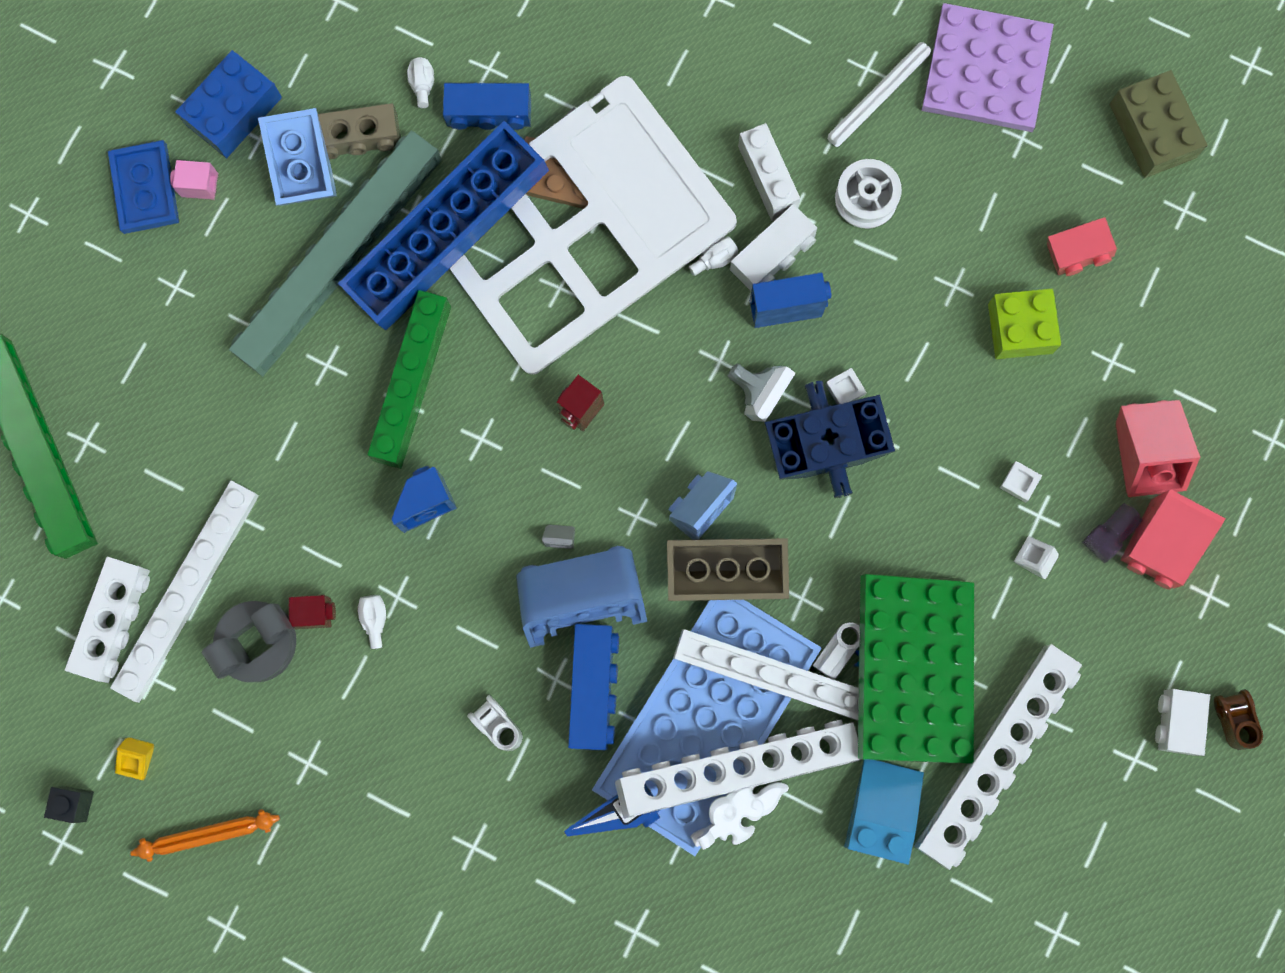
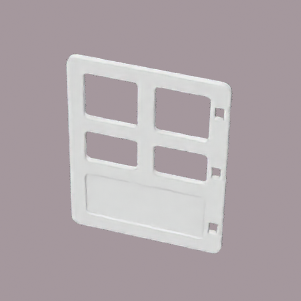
M628 76L618 77L592 99L584 102L529 143L544 161H547L549 158H555L588 201L587 207L559 228L552 229L525 194L512 207V210L534 238L535 244L533 247L487 280H483L465 255L450 268L518 364L528 374L539 373L730 233L736 226L737 220L734 212L633 79ZM605 98L609 105L596 114L592 107ZM599 224L606 225L638 268V273L607 296L599 294L568 252L570 245ZM551 263L584 306L585 311L548 340L534 348L530 346L499 303V299L544 264Z

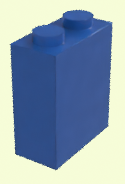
M816 273L752 284L749 302L754 328L822 317L825 307H828V299H831L829 281L824 282L823 273Z

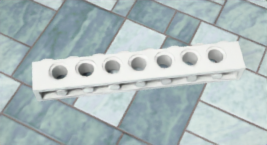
M1052 644L1043 647L975 751L974 762L966 765L914 845L915 848L949 870L952 866L957 867L966 854L963 849L969 840L974 841L980 834L983 827L980 823L986 814L990 816L999 803V800L996 799L1002 789L1007 790L1016 777L1013 774L1015 768L1019 763L1022 765L1026 762L1032 752V749L1029 748L1035 738L1040 739L1047 730L1048 724L1046 720L1051 713L1056 714L1065 701L1062 696L1066 689H1072L1081 676L1078 671L1082 664ZM1046 674L1052 675L1055 679L1056 684L1053 690H1048L1044 686L1043 679ZM1030 699H1035L1039 704V712L1035 716L1027 710V703ZM1014 724H1019L1023 729V737L1019 741L1013 739L1010 733L1011 727ZM998 749L1004 750L1007 754V761L1003 766L997 765L994 760V754ZM986 774L990 778L991 785L987 791L983 792L979 789L977 781L981 775ZM969 799L974 804V812L971 816L965 817L961 812V805L965 800ZM953 825L958 831V836L954 842L948 843L944 838V831L948 826Z
M837 720L824 724V730L815 731L814 726L797 730V736L790 738L786 737V733L768 737L769 743L758 745L757 740L739 744L740 750L729 752L728 747L710 751L711 757L700 759L699 754L681 758L682 764L674 766L670 765V761H665L652 765L653 771L641 773L640 768L622 772L623 778L615 781L623 818L626 819L861 760L858 759V737L854 723L843 725L842 720ZM821 739L829 743L830 751L828 754L824 753L820 748ZM792 746H797L801 750L802 758L800 761L793 758L791 754ZM764 752L769 753L773 757L774 764L772 768L767 767L763 763L762 756ZM735 759L743 762L745 766L743 775L735 772L733 768ZM706 766L712 767L715 770L716 780L714 782H710L705 778L704 769ZM676 773L686 777L687 787L685 789H680L675 785L674 777ZM647 780L653 781L658 787V793L655 797L649 796L645 792L644 784Z

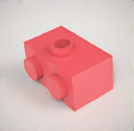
M1105 217L1048 236L1047 246L1058 275L1066 273V276H1072L1083 271L1085 266L1094 264L1097 267L1112 261L1111 257L1115 256L1117 250Z

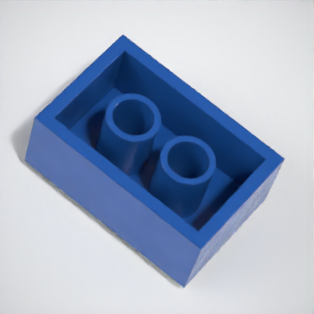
M231 50L175 112L189 129L227 159L259 124L258 118L265 117L281 100L282 96L272 81Z

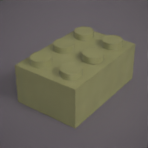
M1172 70L1120 89L1109 104L1144 178L1196 159L1208 146Z

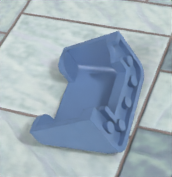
M615 546L608 551L541 566L529 565L522 568L516 575L521 621L530 648L545 645L544 636L550 632L551 637L556 636V629L613 616H615L616 622L622 621V616L630 617L633 625L647 622L633 554L631 550L623 546Z

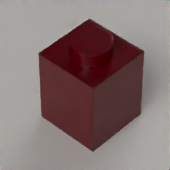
M325 595L289 597V622L293 628L297 630L332 627L331 620L336 618L335 603L331 602L330 597Z

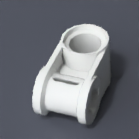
M488 695L486 697L487 701L474 713L470 712L467 717L497 748L513 751L522 743V732L507 716L506 711L498 702ZM510 728L513 730L515 737L511 744L505 746L500 741V735L503 730Z

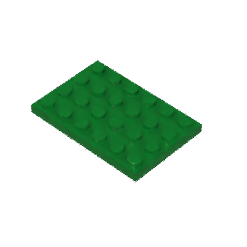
M871 574L860 575L858 759L969 764L974 762V582Z

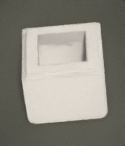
M1028 536L1014 562L1033 574L1046 579L1059 554L1053 546Z

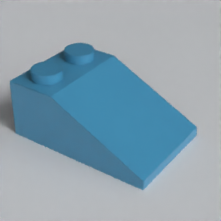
M864 759L844 847L849 850L909 865L916 834L924 772L877 760Z

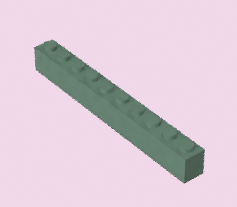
M412 130L407 136L401 137L389 158L386 157L380 162L374 176L363 182L359 189V194L354 200H350L344 205L339 218L325 228L323 237L319 242L308 248L305 258L299 266H294L289 271L284 284L270 294L269 302L264 308L253 314L250 324L244 332H240L234 337L229 350L263 377L339 286L338 283L353 269L439 165L442 159L438 149Z

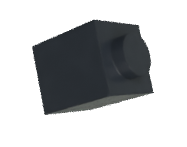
M67 786L51 787L44 818L69 823L87 822L94 792Z

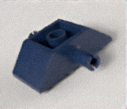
M816 381L815 385L813 382L805 385V389L811 406L809 412L765 422L779 480L808 478L826 473L830 477L834 498H841L842 495L844 497L849 496L853 492L848 480L847 468L862 465L895 452L881 397L876 395L831 406L827 402L823 381ZM825 435L833 437L832 445H829L828 441H822Z

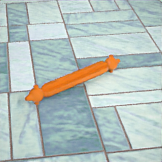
M261 809L258 811L256 818L246 816L160 837L153 843L142 838L139 840L140 844L130 854L150 862L153 860L152 856L154 854L165 855L251 834L258 828L268 833L271 831L272 825L280 820V816L271 815Z

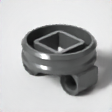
M247 601L235 605L222 616L215 629L213 643L205 647L201 653L218 679H224L229 675L243 682H264L280 675L290 664L296 649V632L289 622V616L281 609L279 604ZM255 626L265 643L272 644L273 646L251 661L239 642L238 637Z

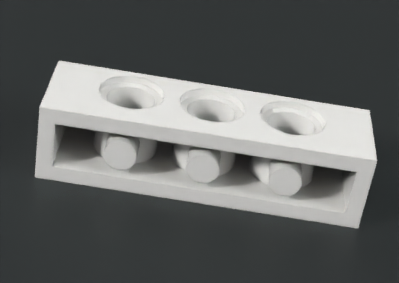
M106 557L65 671L109 683L110 678L115 676L119 666L118 656L129 640V626L131 621L136 619L139 612L138 602L140 596L149 585L150 577L148 574L150 570ZM124 585L126 593L122 599L118 600L116 592L120 586ZM113 613L115 615V623L112 627L108 628L106 619ZM100 642H103L105 650L103 654L98 657L96 654V646Z

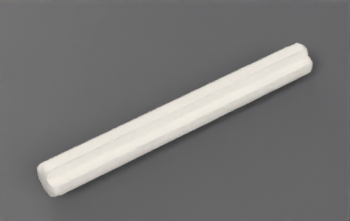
M924 42L918 43L828 134V141L835 147L840 146L930 55V47Z

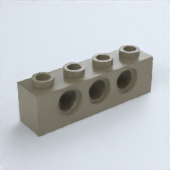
M393 103L318 114L329 159H335L343 154L363 155L367 151L377 149L379 151H390L394 149L401 138L398 114ZM375 128L374 133L364 135L367 129ZM347 132L346 137L336 139L339 133Z

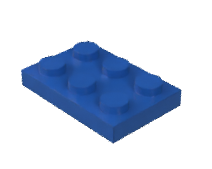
M161 140L108 151L120 231L123 234L179 223L175 192L170 181L171 167L165 141Z

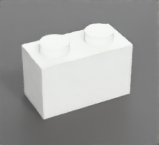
M1178 689L1164 690V694L1160 696L1158 702V711L1162 713L1161 724L1157 726L1155 732V741L1159 743L1158 750L1193 756L1205 755L1210 694Z

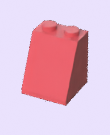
M1161 400L1155 403H1132L1127 406H1121L1115 424L1127 496L1136 497L1162 494L1170 489L1175 492L1187 491L1200 455L1180 400Z
M1170 489L1151 499L1120 560L1127 563V568L1132 572L1140 575L1145 573L1155 578L1154 583L1162 588L1170 590L1171 588L1183 586L1226 518Z

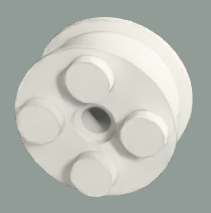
M863 159L854 162L844 170L836 189L835 203L839 214L846 222L855 227L869 229L883 225L892 217L899 203L902 191L900 179L893 168L882 161Z

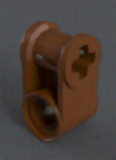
M1243 689L1236 695L1227 697L1219 695L1214 697L1215 711L1220 719L1228 745L1236 750L1258 747L1263 740V731L1250 692ZM1238 704V707L1231 708V705ZM1241 728H1244L1249 734L1247 743L1241 741L1239 737Z

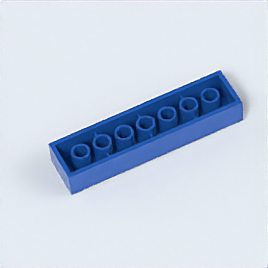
M503 121L338 284L380 327L387 330L415 303L419 290L426 292L549 171L544 159Z

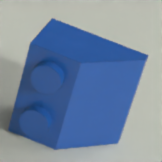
M429 466L419 468L412 473L413 477L406 480L392 516L393 524L404 533L457 509L443 476L435 467L429 468Z

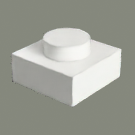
M852 368L832 378L825 384L837 405L855 401L867 393Z
M1016 461L1013 463L1000 488L1026 503L1042 475Z

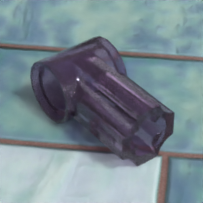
M1123 503L1103 524L1098 525L1083 540L1082 544L1105 564L1122 548V542L1143 520L1133 507Z

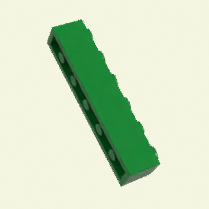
M421 290L418 291L367 454L376 463L402 469L451 310L447 297Z

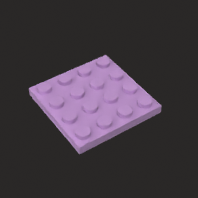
M943 3L921 111L1033 132L1054 24Z

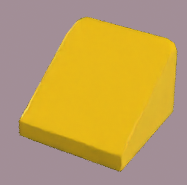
M126 738L117 748L115 773L144 781L154 751V744Z

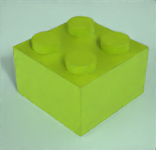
M1053 288L995 294L988 303L995 359L1053 354L1061 346Z

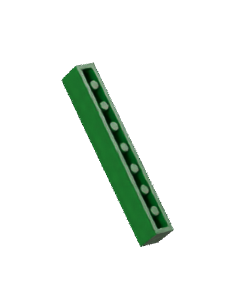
M0 334V427L3 431L1 439L4 446L13 455L12 466L15 472L24 481L23 492L26 498L34 505L36 510L34 512L35 521L45 531L47 536L45 545L51 554L67 559L97 545L98 542L15 347L10 339Z

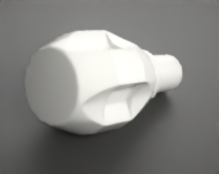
M418 57L411 60L407 70L408 83L417 96V106L419 108H427L429 106L428 95L434 83V70L427 59Z
M729 236L723 237L706 249L699 257V260L689 266V269L696 276L705 269L724 267L737 256L738 248Z
M380 595L360 597L358 616L362 627L366 630V634H369L370 648H381V633L383 632L382 628H384L386 620L385 604Z

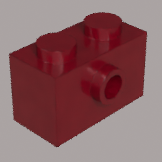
M579 374L569 387L562 391L556 402L559 409L558 414L562 417L561 421L570 429L575 430L579 428L583 432L604 406L602 391Z

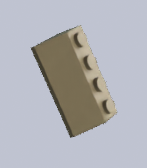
M788 538L667 540L668 601L789 599Z

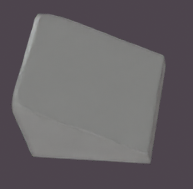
M547 525L542 538L544 546L565 549L574 548L575 527Z

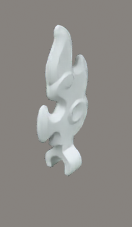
M774 782L765 786L757 794H753L752 790L754 787L716 798L709 807V818L712 824L697 830L690 836L695 846H701L704 850L710 847L716 838L719 837L725 841L728 835H732V843L734 845L746 841L754 833L755 827L752 825L749 827L742 826L741 819L746 817L752 821H757L762 816L771 813L777 806L782 794L788 791V785Z

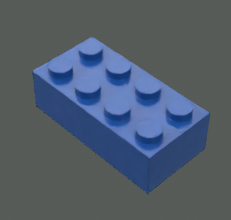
M575 624L568 746L570 749L608 750V744L614 745L615 726L609 725L610 714L616 713V696L611 694V683L617 684L618 666L612 663L613 653H619L618 633H614L612 626Z

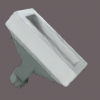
M737 363L731 368L727 376L738 384L745 393L744 404H746L744 415L752 421L765 422L792 380L795 372L787 366H773L771 368L767 367L758 373H750Z

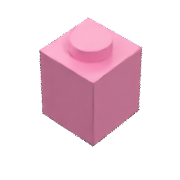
M176 160L175 170H172L170 176L171 185L181 197L215 200L218 172L212 164L208 162Z

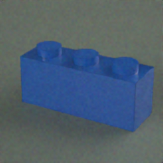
M444 83L443 117L447 127L458 130L466 129L467 127L491 130L498 127L503 121L513 130L531 127V91L529 83Z

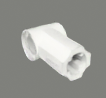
M855 623L841 625L812 666L828 678L835 680L859 647L860 626ZM846 628L853 629L857 634V640L853 645H847L841 639V633Z

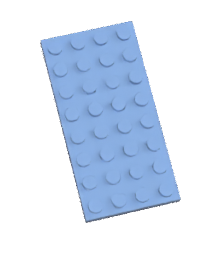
M710 600L691 632L806 671L809 670L822 649L745 600ZM673 659L592 791L606 800H610L617 795L615 781L623 778L622 772L640 768L641 773L653 771L652 765L665 761H670V765L674 766L682 764L681 758L699 754L700 759L711 757L710 751L728 747L729 752L740 750L739 744L757 740L758 745L764 744L791 698ZM735 759L733 768L736 773L743 775L745 766L742 761ZM706 766L704 776L708 781L714 782L716 780V772L712 767ZM676 773L674 777L675 785L680 789H685L687 787L686 777ZM647 780L645 783L655 797L658 793V787L653 781ZM727 794L662 809L657 812L660 818L648 827L696 856L701 846L696 847L690 836L697 830L712 824L709 818V807L716 798L726 796Z

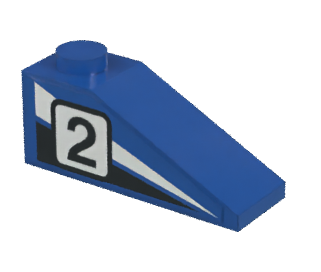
M645 783V784H644L645 792H646L649 796L654 797V795L652 794V792L650 791V789L648 788V786H647L646 783ZM617 794L564 832L568 837L634 828L640 824H643L646 828L660 818L657 813L660 810L624 819Z

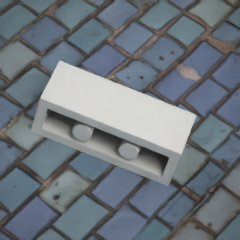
M765 123L740 133L739 150L771 221L781 216L792 204L798 208L801 198L767 124Z
M792 204L731 261L730 271L750 291L752 284L774 281L775 277L773 275L780 269L783 271L787 270L796 260L794 256L800 250L806 252L816 242L814 237L817 227Z

